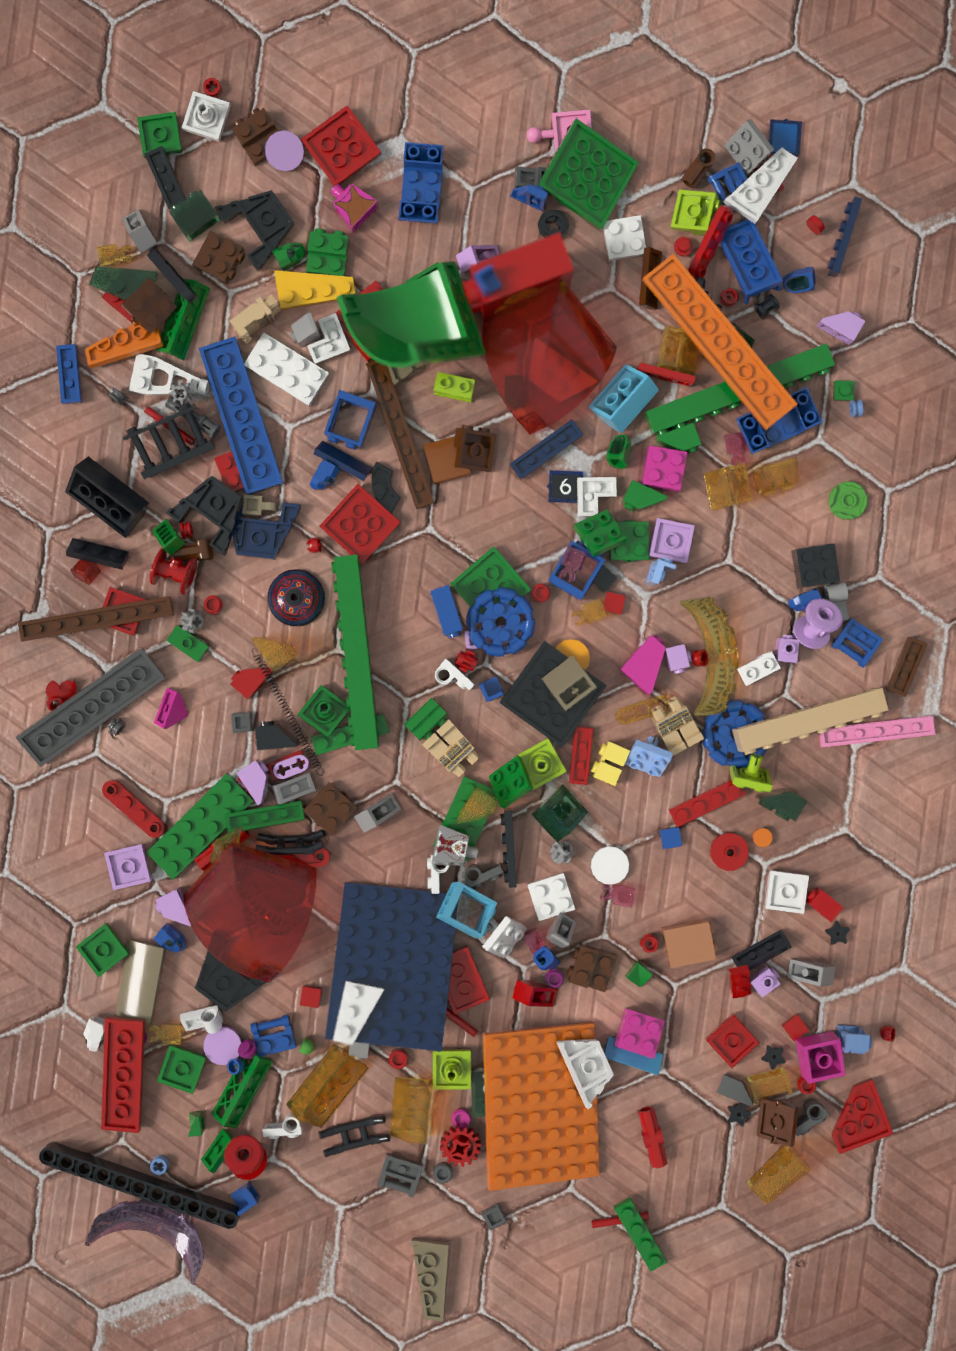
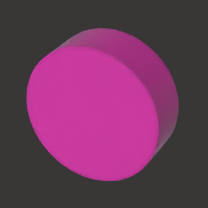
M464 1108L456 1109L452 1114V1124L456 1128L457 1124L461 1128L465 1124H467V1127L469 1126L471 1121L469 1111Z

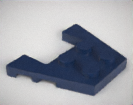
M242 502L233 532L236 555L276 560L301 509V505L283 502L280 522L242 518Z

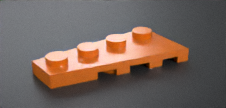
M133 321V324L129 327L117 330L115 335L109 338L105 337L85 348L88 366L93 369L163 347L164 345L159 326L151 334H148L139 323L136 324Z

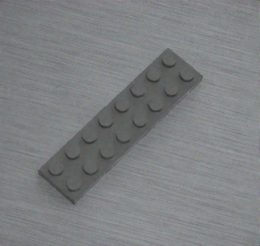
M141 647L16 736V739L41 767L163 681L166 676L143 647Z

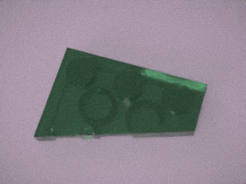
M96 266L89 285L125 301L147 278H150L155 283L159 273L157 271Z

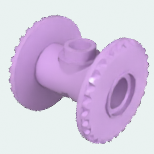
M820 598L812 600L805 609L806 616L797 619L793 631L795 638L807 648H823L829 642L830 632L836 631L841 626L843 621L842 613L838 606L831 601Z

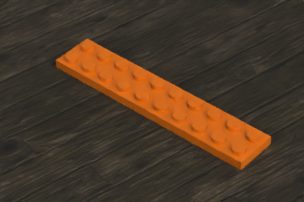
M674 254L669 256L642 279L765 430L797 405Z

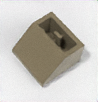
M573 655L542 678L565 711L596 688V685Z

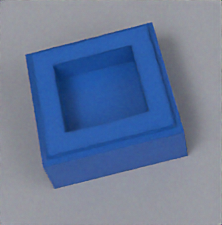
M679 827L659 830L663 849L682 846Z

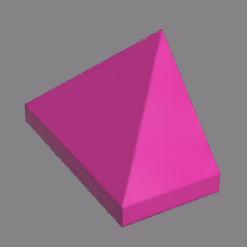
M168 687L154 721V724L164 729H168L189 716L180 693Z

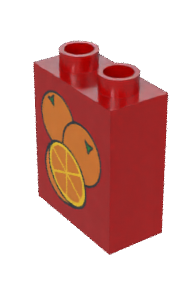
M559 232L469 266L470 280L462 282L472 313L480 312L484 323L569 291L574 269ZM492 264L494 273L500 281L502 288L484 298L474 281V274Z

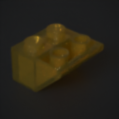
M665 326L662 331L656 366L694 375L698 348L682 328Z
M745 463L704 473L712 511L743 505L753 501Z

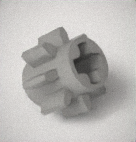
M179 380L178 386L175 383L171 384L174 389L169 394L173 395V402L179 400L181 405L185 404V399L187 401L192 400L190 394L194 390H190V382L183 384V381ZM180 389H184V395L182 396L179 395Z
M190 608L188 612H182L179 620L183 625L182 630L195 633L196 629H202L201 627L204 619L201 617L202 612Z
M564 840L561 843L556 841L549 851L552 860L558 864L563 862L568 864L575 854L572 852V845Z

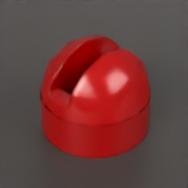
M319 537L311 538L307 541L306 545H310L307 548L309 552H321L322 546Z
M882 1027L880 1029L881 1038L885 1041L893 1042L896 1035L895 1027Z

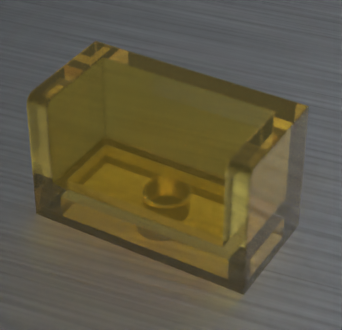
M783 1067L746 1077L752 1100L755 1104H759L758 1099L785 1091L788 1095L793 1094L788 1074Z

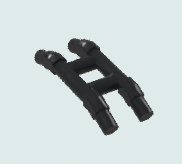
M323 829L305 835L272 836L258 833L256 840L269 845H277V848L256 844L254 852L269 857L293 854L309 855L325 847L323 841L314 844L312 842L326 836ZM285 843H296V847H285Z
M384 1115L369 1116L319 1131L320 1139L340 1133L343 1143L323 1150L324 1157L326 1158L367 1145L389 1142L391 1139L390 1134H376L369 1137L366 1127L385 1123L386 1117ZM359 1128L361 1139L350 1142L348 1131Z

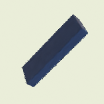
M324 441L315 448L313 453L362 481H365L373 469L371 466Z

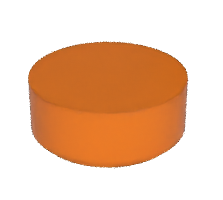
M762 827L756 829L752 835L753 842L759 847L769 846L773 839L772 833Z

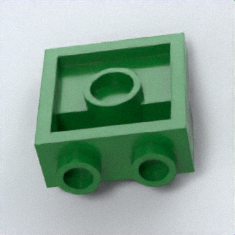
M316 228L315 232L310 231L306 273L345 276L349 237L345 236V233L342 231H334V234L326 233V230Z

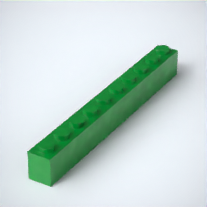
M826 343L766 367L784 389L793 387L795 385L794 382L799 380L804 383L813 379L812 376L819 373V376L831 372L830 369L835 363ZM723 382L648 410L644 416L651 435L657 434L659 436L669 432V429H678L686 426L688 422L698 423L704 420L706 415L711 414L712 417L723 413L722 409L728 407L730 410L741 406L740 403L742 401L728 384Z
M358 555L334 557V562H331L332 573H336V581L333 584L334 592L338 593L339 599L336 600V610L340 612L341 619L338 620V629L342 631L343 639H340V648L344 650L345 658H342L343 670L346 669L347 677H344V686L349 691V696L346 697L347 708L351 710V716H348L349 727L353 728V735H350L351 746H355V750L379 748L360 560Z

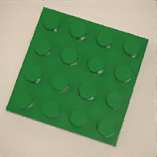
M576 118L572 122L538 186L543 187L548 195L601 230L639 162Z

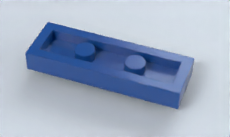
M77 345L56 346L61 403L63 405L82 403Z

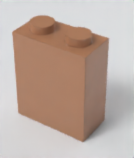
M707 919L661 927L670 968L716 960L715 954L718 953V947L712 939V935L715 934L712 923L709 924Z

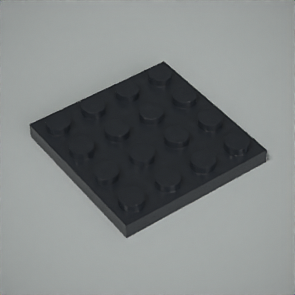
M544 640L504 695L500 704L562 748L607 685L583 668L596 685V688L565 711L542 678L568 659V657Z

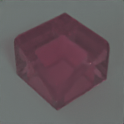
M536 928L526 932L523 936L532 954L544 945Z

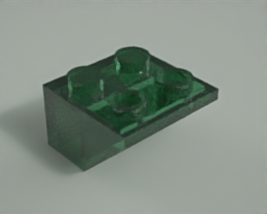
M201 189L190 193L186 200L174 204L169 211L189 242L221 221Z
M784 788L760 793L755 796V798L760 800L758 802L759 805L770 811L776 810L774 814L786 821L790 819L796 821L808 802Z

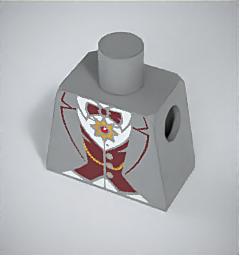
M440 825L431 864L462 866L465 857L477 858L478 848L468 846L469 836Z

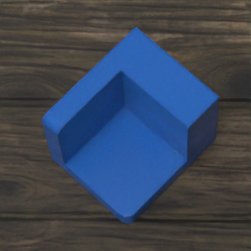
M492 264L474 274V281L484 298L502 288L500 281L494 273Z
M497 677L479 684L486 702L504 695Z
M250 1181L231 1194L232 1199L239 1207L237 1211L239 1216L256 1205L260 1199V1195Z

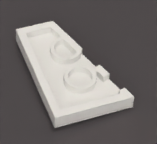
M346 981L333 1041L353 1045L384 989Z

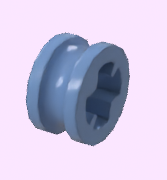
M861 399L857 400V402L854 400L850 401L849 412L851 418H854L856 415L858 417L863 416V403Z
M163 1155L156 1156L150 1164V1170L155 1175L164 1174L169 1166V1160ZM162 1162V1163H163L162 1168H161V1167L157 1168V1167H156V1164Z

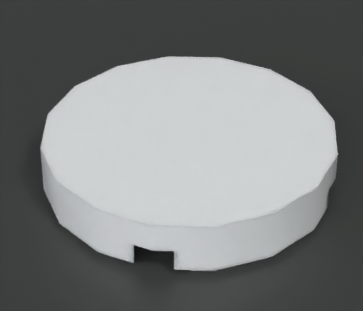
M613 846L602 847L594 853L591 860L592 873L598 881L604 884L613 885L619 883L628 873V858L619 848Z

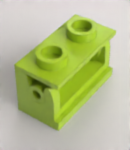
M437 372L433 390L434 395L471 403L475 380Z

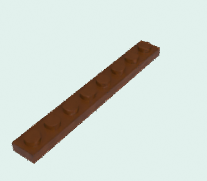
M375 360L368 362L366 366L416 510L434 504L387 365H383Z
M171 596L18 622L20 639L24 642L174 616Z

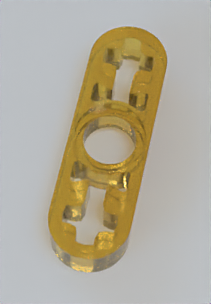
M658 695L619 708L616 711L615 718L618 723L627 725L651 717L653 715L648 702L652 701L651 704L654 705L658 703V699H661V701L666 703L663 705V710L666 711L669 708L668 698ZM641 704L646 705L648 708V712L643 716L637 712V708ZM633 707V712L637 718L633 719V715L628 716L627 721L619 718L622 715L621 711L629 713L632 712L630 708Z

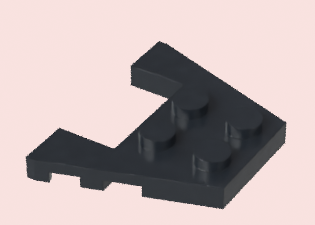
M272 190L250 196L248 199L236 200L227 205L214 207L225 224L242 213L263 243V245L247 255L257 272L263 267L273 254L272 251L279 246L294 226L293 220Z
M210 476L195 488L193 493L181 499L179 504L167 510L166 513L180 523L185 520L189 512L194 508L220 528L209 545L225 556L244 498L216 477Z
M216 930L208 948L195 989L226 1012L274 978L276 974L264 965H261L251 980L245 978L218 958L230 940Z

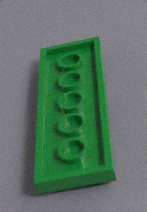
M226 773L146 853L174 880L227 828L224 815L244 811L254 801L253 797L229 773Z

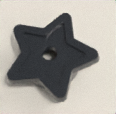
M835 921L830 929L825 930L831 937V945L837 942L847 943L846 934L850 931L849 927H841L839 922Z
M767 1045V1051L761 1058L762 1061L768 1062L772 1070L775 1069L777 1064L786 1063L782 1056L783 1047L772 1048Z
M741 1102L738 1105L727 1107L730 1112L729 1123L737 1122L743 1127L745 1119L751 1116V1112L745 1110L744 1104Z

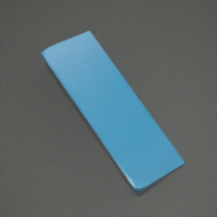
M608 1036L603 1051L607 1059L655 1075L659 1074L663 1058L662 1053L656 1052L655 1058L652 1059L614 1046L616 1038Z

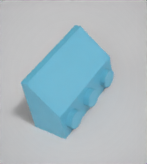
M625 364L591 402L588 408L609 427L622 433L659 389L648 375Z

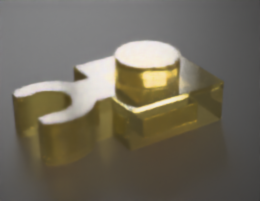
M116 244L97 246L100 267L120 265L119 259L127 262L132 261V256L124 255L125 251L131 250L130 245H124L121 249H117Z
M601 598L583 605V612L575 611L571 614L572 616L579 615L581 617V620L575 623L576 626L583 624L586 619H588L590 624L608 616Z
M162 1024L161 1029L157 1026H151L148 1031H153L156 1034L155 1037H149V1042H156L158 1039H162V1045L182 1044V1024Z

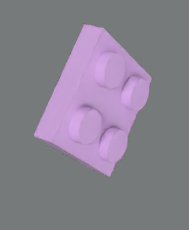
M657 518L649 556L660 559L663 557L687 564L695 525Z
M143 843L104 853L113 890L152 881Z

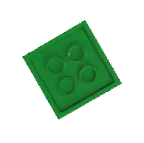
M494 546L450 583L470 607L475 603L477 596L489 589L492 591L497 590L498 587L516 590V593L520 596H525L531 591ZM499 597L492 598L493 604L500 603ZM511 600L509 605L513 606L517 602ZM481 606L478 612L483 615L487 608Z

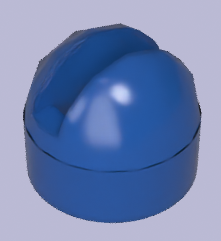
M238 1058L230 1059L227 1063L228 1072L233 1075L241 1073L244 1070L243 1061Z

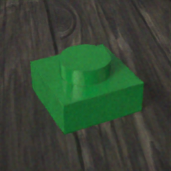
M835 380L833 382V401L854 400L855 381Z

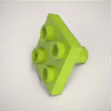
M548 738L518 754V756L522 757L533 785V790L567 772Z
M752 753L746 768L736 769V766L733 764L730 766L732 784H735V786L739 788H753L758 792H771L773 784L769 770L760 768L763 756L757 754V757H755L756 753Z
M442 1049V1052L433 1051V1090L471 1089V1049Z

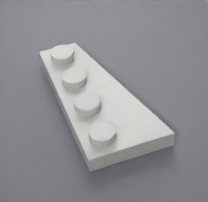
M783 148L779 149L763 166L729 195L723 203L755 224L798 158Z

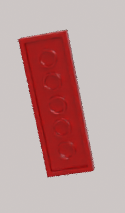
M111 1016L105 1018L101 1130L139 1133L141 1130L145 1019Z

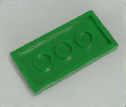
M464 776L442 826L469 836L468 846L474 847L496 800L494 790Z

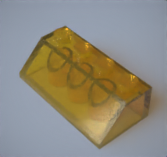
M333 1044L286 1105L297 1120L322 1128L367 1071L368 1067L360 1060H355L352 1056H349V1051Z

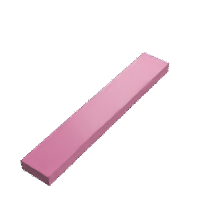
M934 716L851 724L841 728L833 726L828 728L829 731L819 733L820 747L936 735Z

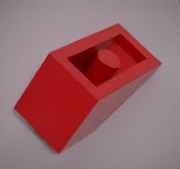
M269 667L268 672L263 674L262 672L266 669H243L241 672L238 670L231 679L233 681L230 685L244 697L251 699L270 675L263 676L269 671V674H272L275 669Z
M818 887L812 889L806 896V903L829 922H832L844 909Z
M517 980L512 998L527 1006L553 1007L558 988H551L548 985L530 980Z

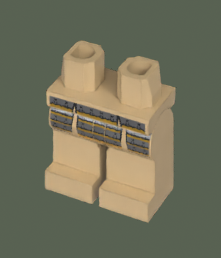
M272 294L265 300H262L261 297L255 300L256 303L251 304L230 320L234 330L246 345L252 341L250 335L259 328H265L269 322L272 324L276 321L274 316L281 311V308Z
M676 696L668 699L667 702L670 708L666 711L663 710L661 705L651 709L653 715L651 719L666 750L673 753L672 756L687 749L684 742L690 747L704 739L687 707Z
M449 719L437 730L438 734L449 745L436 732L422 745L449 772L452 771L460 777L466 771L460 761L466 758L473 765L479 759V756L474 750L475 747Z

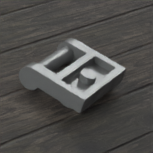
M387 1153L377 1187L383 1188L384 1186L406 1193L409 1197L413 1198L424 1164ZM386 1175L410 1182L411 1186L385 1179Z

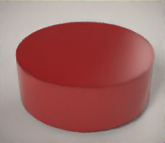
M812 215L806 220L808 228L813 233L820 235L825 230L824 223L817 216Z
M398 1048L390 1053L389 1063L393 1068L402 1069L407 1065L408 1054L405 1050Z

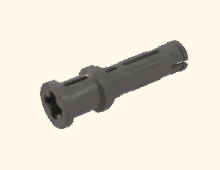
M170 396L165 403V407L174 412L179 411L181 403L178 400L173 402L174 397ZM192 410L191 412L200 430L209 435V438L213 440L220 432L221 425L213 423L206 415H199Z

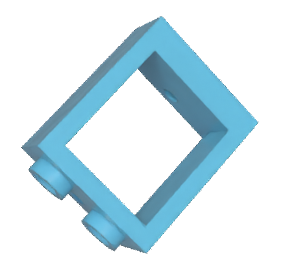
M459 881L453 882L436 918L474 938H482L489 929L488 923L496 913L495 907L497 902ZM461 893L484 905L474 929L451 918Z

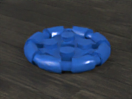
M498 587L497 590L492 591L490 589L477 596L473 606L469 607L466 618V626L469 627L468 635L473 644L478 649L481 648L486 651L485 653L496 657H504L505 654L510 653L513 655L521 651L527 645L528 639L534 634L536 624L532 614L534 610L527 598L517 594L516 590L505 587ZM499 597L500 603L493 604L492 598ZM511 600L517 602L515 607L509 605ZM481 606L487 608L483 615L478 612ZM525 613L526 620L520 621L519 614ZM500 616L506 619L504 627H497L495 624L496 619ZM482 622L483 630L477 631L476 624ZM518 630L524 632L520 639L515 636ZM487 636L493 640L490 645L485 642ZM501 641H508L509 646L502 647Z
M742 700L723 702V705L716 712L708 714L705 719V728L702 729V736L704 737L702 741L704 748H707L709 751L708 755L722 766H732L733 764L736 766V769L748 767L751 755L745 757L743 752H738L736 742L731 737V732L734 728L752 724V721L756 719L758 722L765 720V714L750 702L749 704L743 703ZM727 711L729 716L723 719L722 714ZM739 711H746L745 716H739ZM713 724L719 725L717 733L712 732ZM716 741H718L719 745L721 746L717 749L713 744ZM763 747L756 748L755 757H757V754L764 756L767 749H763ZM728 752L734 753L732 759L727 758Z

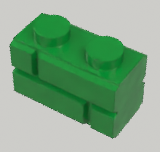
M431 697L404 725L419 740L422 738L427 740L434 733L432 729L436 725L440 727L447 720L445 716L448 713Z

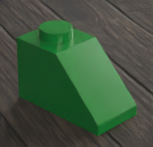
M694 423L659 435L655 439L656 443L669 449L687 452V455L698 451L697 448L701 445Z
M632 480L621 503L624 504L625 509L634 512L635 510L640 511L662 503L666 500L667 496Z

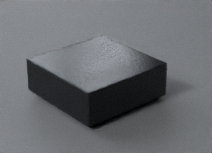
M603 565L593 583L601 591L605 592L617 577Z

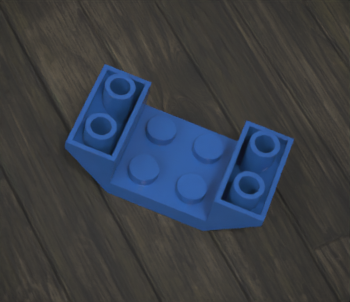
M405 142L399 221L437 224L440 208L444 145Z
M807 387L790 394L797 405L767 430L760 425L751 412L736 419L751 455L801 434L823 422Z

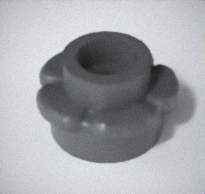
M114 718L109 723V734L113 733L117 736L123 731L126 724L122 722L121 718Z

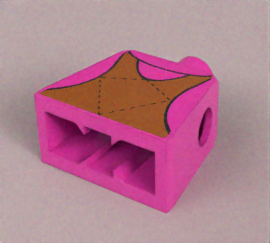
M336 184L331 190V193L337 198L333 202L334 208L352 233L378 208V203L373 197L353 184H350L345 190L339 184Z

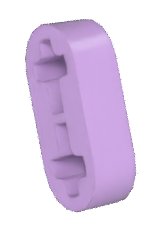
M302 754L296 755L277 763L274 766L273 772L277 778L285 779L305 771L309 767L310 762L307 756ZM298 758L305 760L302 769L300 766L293 767L292 765L298 762ZM279 765L283 767L290 766V769L285 771L286 775L278 773Z

